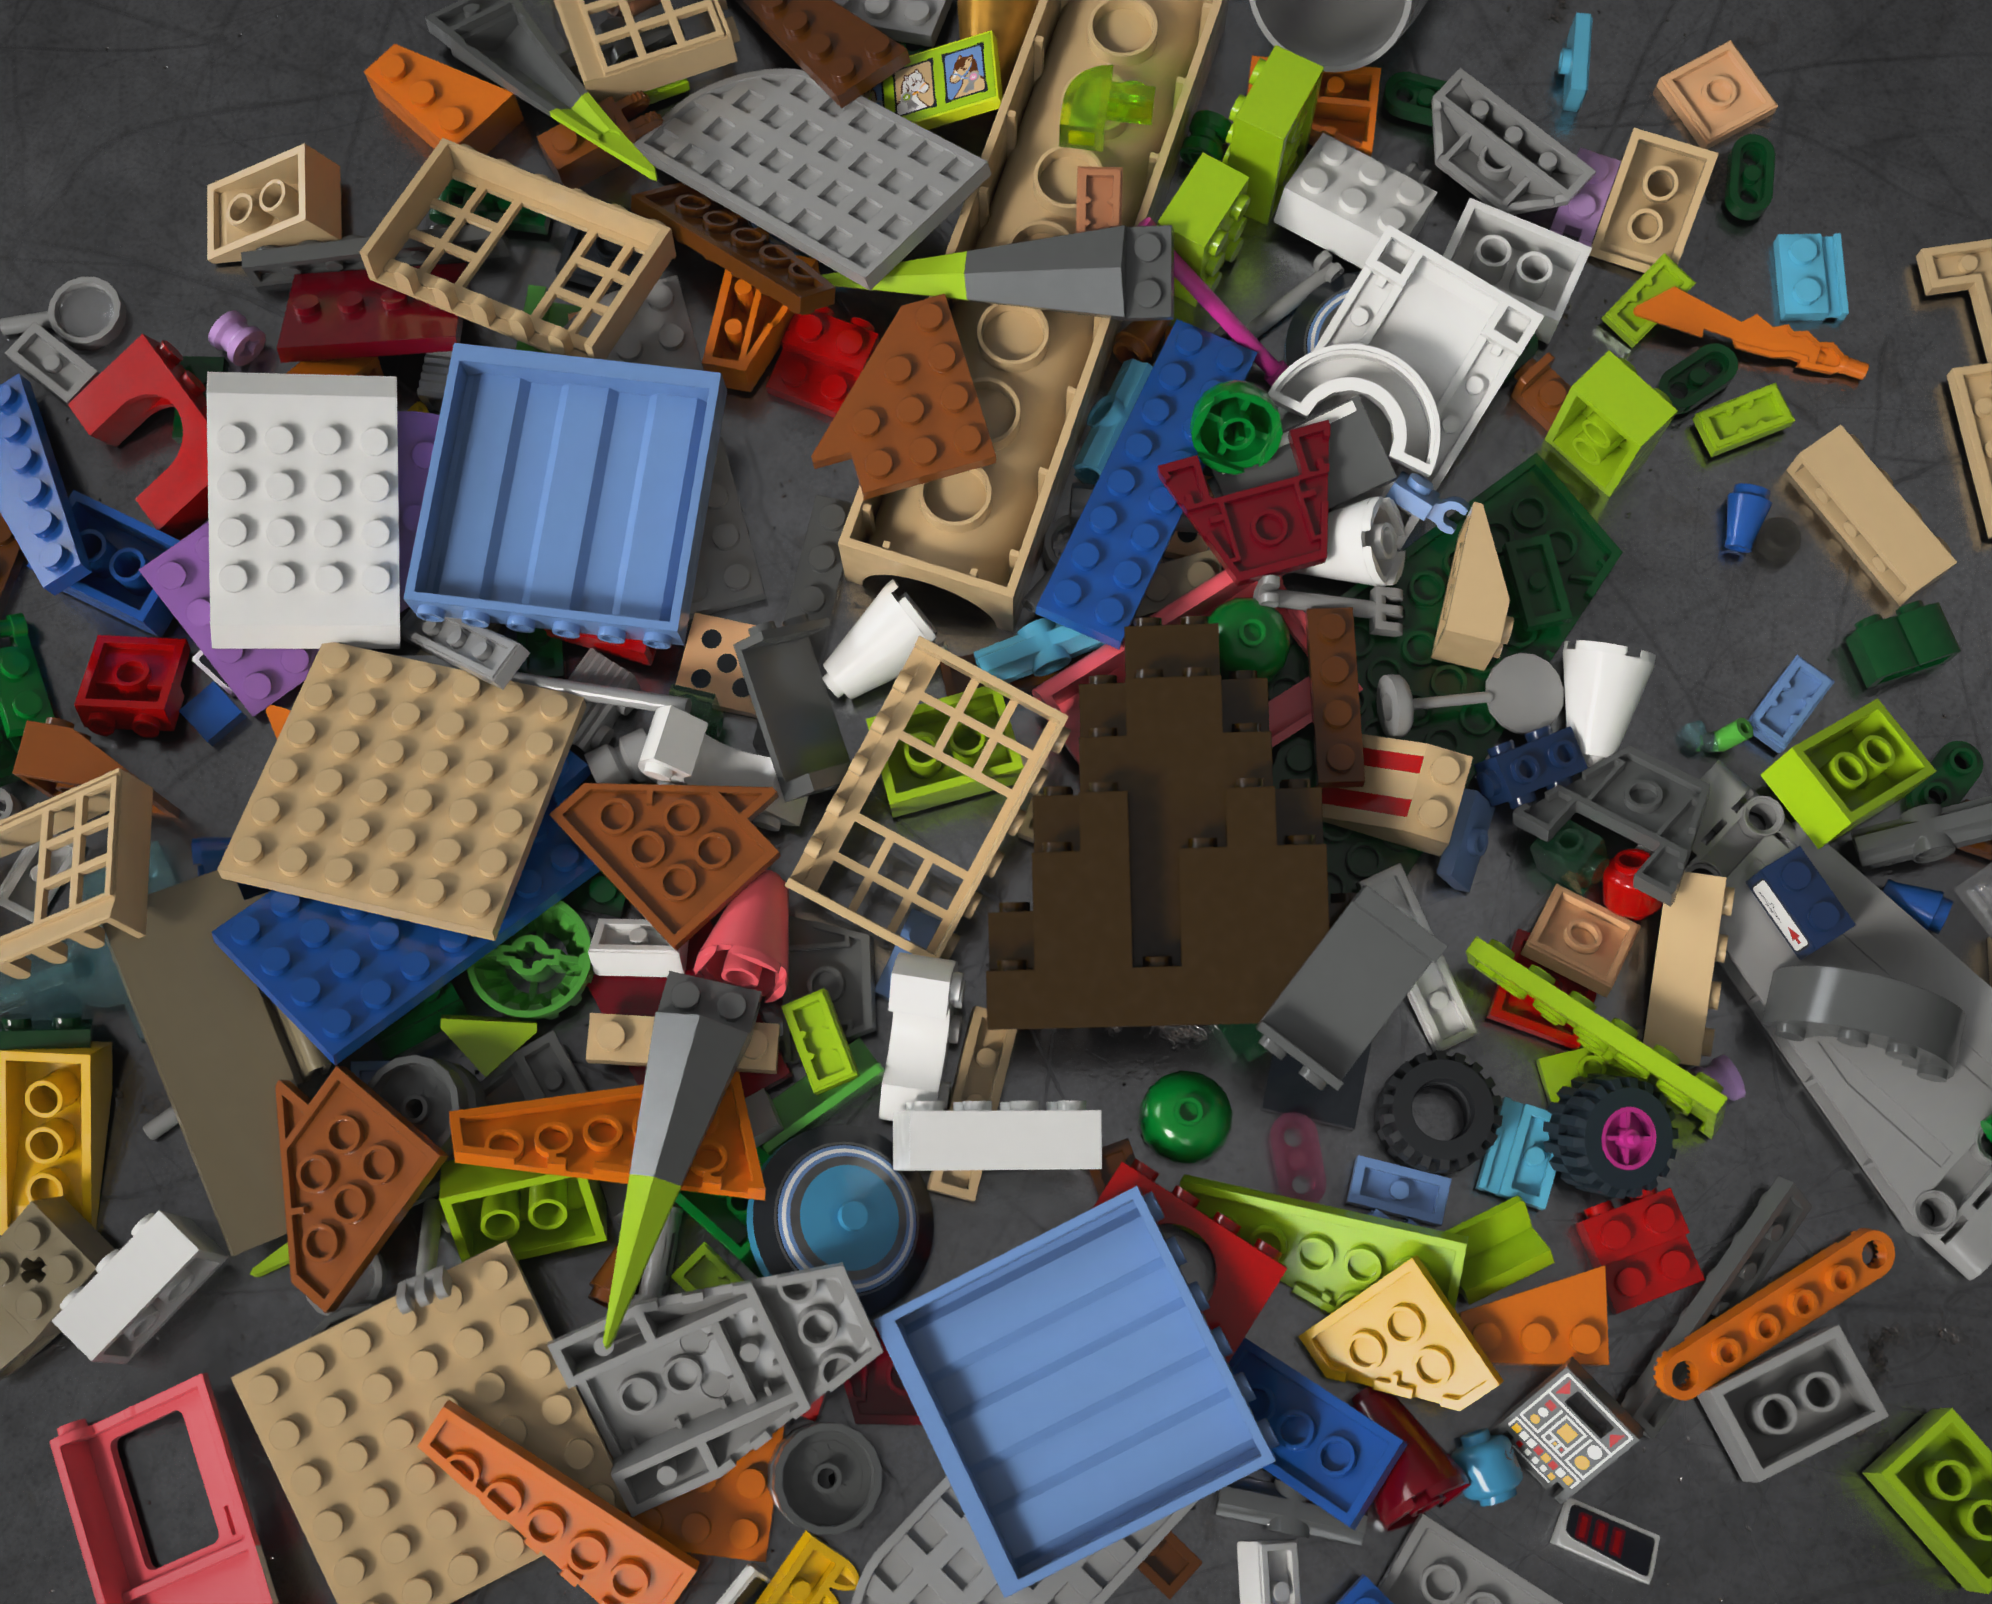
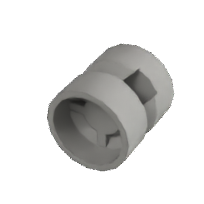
M643 727L620 737L619 745L616 747L606 743L584 753L596 783L657 784L644 775L638 767L647 738Z

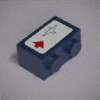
M1801 846L1767 865L1745 882L1800 961L1856 926Z

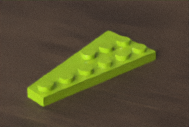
M1475 937L1466 950L1469 964L1513 996L1523 1000L1528 994L1535 999L1532 1005L1541 1013L1542 1017L1555 1026L1558 1024L1564 1026L1568 1023L1574 1028L1573 1032L1579 1037L1576 1040L1594 1055L1600 1057L1623 1076L1637 1078L1640 1081L1652 1084L1658 1089L1656 1092H1662L1667 1098L1665 1104L1667 1108H1672L1676 1114L1681 1113L1687 1116L1689 1113H1692L1703 1121L1698 1130L1711 1140L1723 1124L1728 1097L1721 1094L1724 1089L1721 1084L1702 1072H1698L1696 1076H1693L1678 1066L1681 1060L1668 1049L1657 1044L1651 1049L1636 1039L1638 1032L1624 1021L1614 1017L1609 1022L1594 1012L1597 1006L1582 994L1572 991L1570 995H1567L1553 986L1556 980L1538 966L1531 965L1527 969L1514 961V952L1501 942L1491 939L1489 943H1486L1479 937Z
M1186 1174L1180 1180L1181 1188L1201 1200L1196 1209L1210 1218H1213L1218 1211L1241 1226L1237 1235L1254 1245L1256 1240L1260 1238L1282 1252L1283 1254L1278 1262L1286 1266L1287 1270L1280 1281L1292 1287L1294 1294L1330 1314L1416 1255H1418L1453 1308L1455 1309L1469 1238L1467 1236ZM1173 1224L1179 1227L1180 1229L1186 1231L1187 1233L1193 1235L1194 1237L1200 1239L1201 1241L1205 1242L1204 1239L1193 1230L1178 1224Z

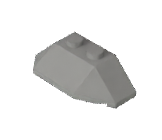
M1459 68L1432 98L1435 165L1489 206L1511 215L1568 205L1596 173L1592 167L1462 68Z

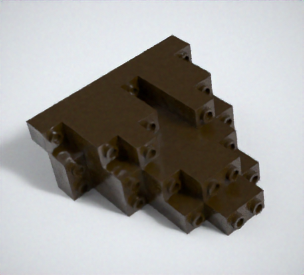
M1208 616L1181 617V625H1162V618L1157 617L1134 619V626H1124L1125 683H1117L1116 675L1089 676V684H1079V795H1073L1071 786L1043 787V796H1032L1034 852H1031L1033 911H1030V902L999 903V912H988L987 1030L1257 1024L1357 895V893L1330 894L1331 903H1328L1327 844H1323L1322 787L1311 788L1310 779H1285L1279 782L1280 789H1275V786H1273L1272 738L1271 731H1269L1268 678H1257V671L1238 670L1230 671L1229 679H1221L1219 624H1209Z

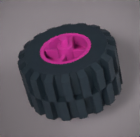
M1589 1073L1587 1077L1578 1076L1571 1080L1572 1087L1563 1086L1556 1093L1560 1098L1558 1103L1550 1102L1547 1112L1552 1114L1550 1122L1544 1121L1543 1132L1549 1133V1140L1543 1142L1545 1152L1553 1154L1554 1157L1549 1163L1553 1170L1562 1172L1560 1178L1567 1184L1575 1185L1576 1189L1624 1199L1625 1196L1631 1198L1642 1196L1643 1189L1651 1191L1657 1187L1658 1182L1656 1178L1658 1176L1666 1177L1670 1171L1666 1164L1669 1158L1675 1159L1677 1149L1672 1148L1673 1139H1679L1678 1128H1673L1671 1121L1676 1119L1672 1108L1664 1107L1667 1098L1663 1093L1653 1091L1654 1086L1652 1084L1640 1081L1637 1078L1601 1073Z

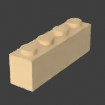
M1839 425L1800 452L1787 468V472L1899 606H1902L1936 582L1957 563L1952 557L1948 544L1930 531L1922 521L1919 510L1913 504L1903 499L1893 487V481L1888 473L1876 467L1865 454L1860 440L1856 436L1849 434L1842 425Z
M1684 872L1675 902L1671 907L1663 903L1643 1043L1651 1049L1656 1044L1668 1049L1681 1060L1680 1064L1700 1067L1701 1056L1711 1057L1715 1029L1705 1027L1708 1009L1718 1010L1722 983L1712 981L1714 963L1725 962L1728 935L1719 934L1721 915L1731 916L1735 888L1725 887L1727 877Z

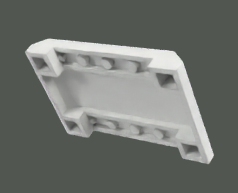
M1388 225L1313 351L1338 344L1369 345L1399 357L1419 374L1433 396L1440 420L1439 453L1431 476L1426 478L1434 485L1433 490L1437 491L1515 362L1543 320L1544 315L1395 227ZM1349 394L1332 397L1318 405L1308 419L1355 396ZM1360 397L1388 457L1392 443L1390 424L1379 407L1368 399ZM1278 408L1282 431L1305 421V419L1287 410ZM1389 460L1397 478L1402 470L1409 475L1416 473ZM1394 482L1381 488L1376 487L1330 510L1334 511L1374 496L1386 498ZM1396 504L1400 511L1405 536L1397 537V550L1400 551L1419 518Z
M207 372L209 581L212 649H320L321 644L332 642L363 649H400L397 376Z

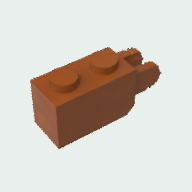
M642 90L633 92L632 95H628L617 102L610 96L598 103L633 144L641 136L661 126L664 121L660 114L650 111L644 116L628 122V120L649 107L651 100ZM559 124L537 136L545 161L559 184L571 189H578L624 164L621 160L563 124Z

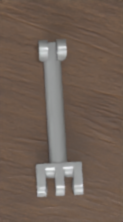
M1324 250L1314 260L1313 274L1245 326L1258 338L1296 309L1317 287L1327 281L1331 283L1341 276L1344 268L1338 262L1334 264L1332 262L1333 256L1327 250ZM1221 326L1212 332V334L1224 339L1229 338V341L1236 343Z
M1265 575L1258 581L1254 590L1253 597L1262 606L1303 611L1315 608L1353 607V617L1369 618V634L1390 637L1403 635V624L1386 621V619L1396 620L1403 618L1402 606L1386 604V602L1403 601V590L1399 588L1375 586L1370 590V600L1281 590L1279 589V576Z
M428 1199L423 1204L416 1276L401 1281L397 1285L396 1303L403 1315L414 1311L415 1299L421 1307L432 1304L434 1291L440 1300L451 1296L452 1278L444 1265L437 1267L441 1225L447 1233L451 1232L438 1199Z

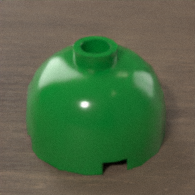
M1241 380L1221 382L1205 391L1194 405L1190 421L1193 446L1201 461L1217 472L1233 475L1245 473L1244 468L1252 467L1257 463L1259 467L1266 464L1278 450L1283 435L1279 410L1267 391L1252 382Z
M1254 597L1235 598L1221 604L1208 616L1209 624H1219L1221 679H1229L1230 671L1255 670L1257 671V678H1268V683H1270L1283 669L1290 652V631L1282 614L1275 608L1259 605V602Z
M1179 1070L1162 1076L1148 1088L1140 1104L1138 1125L1144 1141L1157 1157L1173 1165L1193 1166L1209 1160L1223 1148L1232 1130L1233 1111L1227 1094L1214 1079L1200 1072Z

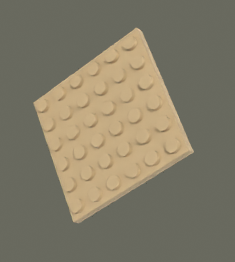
M336 642L321 644L217 870L222 879L495 941L585 712L586 702L584 697L515 681H509L502 690L464 670Z
M508 1240L447 1269L452 1278L451 1296L438 1299L434 1291L432 1304L421 1307L415 1299L414 1311L403 1315L398 1309L395 1295L231 1377L337 1604H450L545 1555L541 1551L536 1554L524 1543L526 1537L507 1520L500 1521L481 1504L475 1495L468 1493L417 1447L448 1399L624 1513L629 1512L611 1476L613 1459L577 1385L568 1389L547 1346L548 1342L555 1338Z

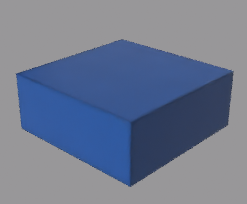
M214 681L179 710L212 747L247 718Z

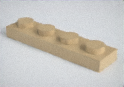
M972 1007L946 1111H953V1102L992 1101V1111L998 1110L1017 1029L987 1030L986 1008ZM983 1170L931 1171L927 1190L973 1202L976 1199Z
M590 1013L585 1060L587 1063L647 1067L655 1017ZM755 1023L751 1041L736 1072L777 1074L780 1024Z

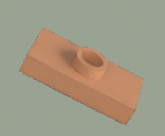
M1078 166L1076 233L1122 226L1123 167Z

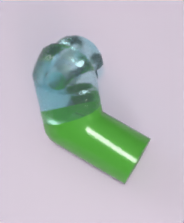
M1738 718L1716 731L1707 733L1705 724L1698 720L1681 728V735L1686 741L1683 745L1692 752H1725L1753 736V728L1745 718Z

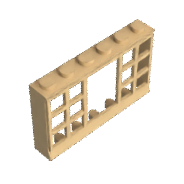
M553 0L585 89L597 103L610 96L613 97L614 101H618L628 95H632L633 92L652 90L738 61L734 43L740 42V36L733 16L725 18L722 12L728 9L726 0H703L676 10L673 9L670 0H661L665 11L664 14L636 23L628 5V2L634 0H598L586 5L583 0ZM620 6L627 26L596 35L589 15ZM708 11L715 32L685 41L678 21ZM670 24L677 44L647 54L639 33ZM631 36L638 57L607 66L600 46Z
M442 138L363 246L360 255L369 279L547 353L606 360L672 258L675 259L676 251L671 228L657 219L644 218L629 212L619 204L606 203L591 197L581 189L568 188L553 182L543 174L530 173L515 167L505 159H495L477 152L467 144H457ZM452 179L476 188L462 209L438 199ZM487 193L512 202L498 223L473 213ZM522 207L587 232L531 315L488 298L483 294L466 289ZM431 208L455 218L441 239L416 229ZM466 222L491 232L477 253L452 244ZM597 237L623 247L609 268L584 258ZM409 238L434 248L419 269L395 260V257ZM634 251L642 254V258L630 276L620 272ZM444 253L470 262L455 284L430 274ZM577 267L603 277L589 299L563 289ZM613 282L623 285L609 307L599 303ZM556 298L582 308L568 330L542 320ZM592 313L601 315L602 318L588 338L579 335V332Z
M919 636L909 658L896 678L888 697L875 717L867 736L854 756L846 775L832 797L825 814L785 886L911 954L949 960L961 937L953 933L961 917L963 916L970 920L983 895L976 892L977 887L984 875L993 878L1005 853L998 850L1006 833L1012 837L1016 835L1027 812L1020 809L1028 792L1035 796L1038 794L1049 773L1048 770L1042 768L1050 751L1057 755L1060 753L1071 732L1070 729L1064 726L1069 716ZM940 662L971 678L956 708L925 693ZM979 683L1010 699L994 729L964 714ZM919 701L950 717L935 747L904 731ZM1018 704L1049 720L1033 750L1002 734ZM958 722L989 738L973 768L943 752ZM898 740L907 743L1007 797L968 871L860 814ZM997 743L1028 759L1012 789L982 773ZM854 822L885 837L870 868L839 853ZM893 843L924 858L909 889L878 874ZM833 861L864 876L849 907L818 892ZM933 863L963 879L947 910L917 894ZM872 882L903 897L888 928L857 913ZM912 902L943 918L927 949L896 933Z
M117 768L0 820V858L40 841L34 923L0 937V972L15 979L29 978L31 976L32 962L25 957L29 954H33L53 964H63L67 962L68 945L61 941L68 938L88 948H102L105 945V930L99 927V925L106 922L138 939L146 936L153 787L132 776L130 773ZM109 811V814L87 823V820ZM71 827H74L73 830H70V831H68V832H66V833H63V834H61V835H59V836L53 838V835L58 834V833H60V832H62V831H64V830H67V829H69V828H71ZM108 827L107 853L85 862L86 837ZM73 843L72 868L50 877L52 851ZM106 867L105 892L82 902L84 876ZM71 882L69 908L47 917L49 891Z

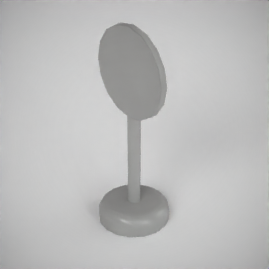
M1518 653L1503 658L1492 668L1486 680L1485 692L1413 699L1409 684L1402 676L1394 674L1383 675L1377 686V714L1383 733L1387 738L1394 739L1404 737L1411 730L1414 710L1487 703L1490 714L1502 727L1513 733L1527 734L1551 725L1557 719L1563 707L1564 688L1559 674L1548 661L1535 654Z

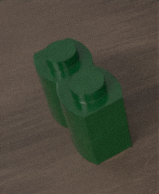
M1917 600L1895 611L1897 616L1883 619L1881 614H1875L1855 623L1856 630L1845 641L1867 688L1876 687L1906 675L1936 667L1950 661L1961 652L1939 602L1924 606L1922 600Z

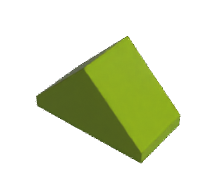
M441 1014L440 1028L486 1077L537 1033V1021L522 1022L511 1017Z

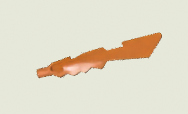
M1675 286L1637 305L1633 309V313L1637 317L1702 338L1703 331L1706 330L1732 339L1735 349L1771 359H1789L1798 362L1797 368L1829 375L1836 373L1845 374L1859 380L1864 379L1869 368L1868 363L1844 355L1834 342H1819L1809 331H1793L1789 324L1773 327L1758 314L1741 322Z

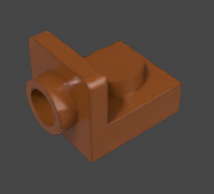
M1549 352L1538 362L1531 358L1519 369L1514 376L1518 382L1511 395L1547 431L1551 428L1571 388L1551 368L1555 357Z

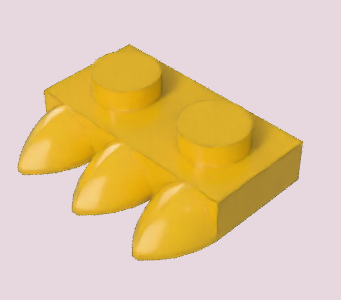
M805 1530L755 1604H839L835 1595L829 1589L855 1590L860 1578L854 1565L843 1554Z

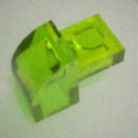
M1101 65L1083 71L1072 80L1064 94L1059 126V147L1103 152L1108 120L1152 126L1156 87L1147 86L1138 81L1113 82L1114 65Z

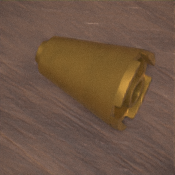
M957 0L960 40L990 30L993 31L997 38L1002 94L1004 96L1039 0Z

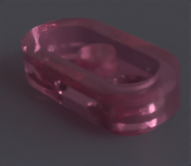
M1286 1113L1273 1123L1269 1132V1145L1278 1193L1282 1196L1317 1203L1325 1193L1326 1177L1316 1126L1310 1118L1301 1113ZM1294 1130L1298 1132L1301 1138L1298 1146L1292 1147L1286 1144L1284 1141V1133L1286 1131ZM1295 1177H1303L1308 1181L1309 1189L1306 1193L1300 1194L1293 1189L1292 1181Z

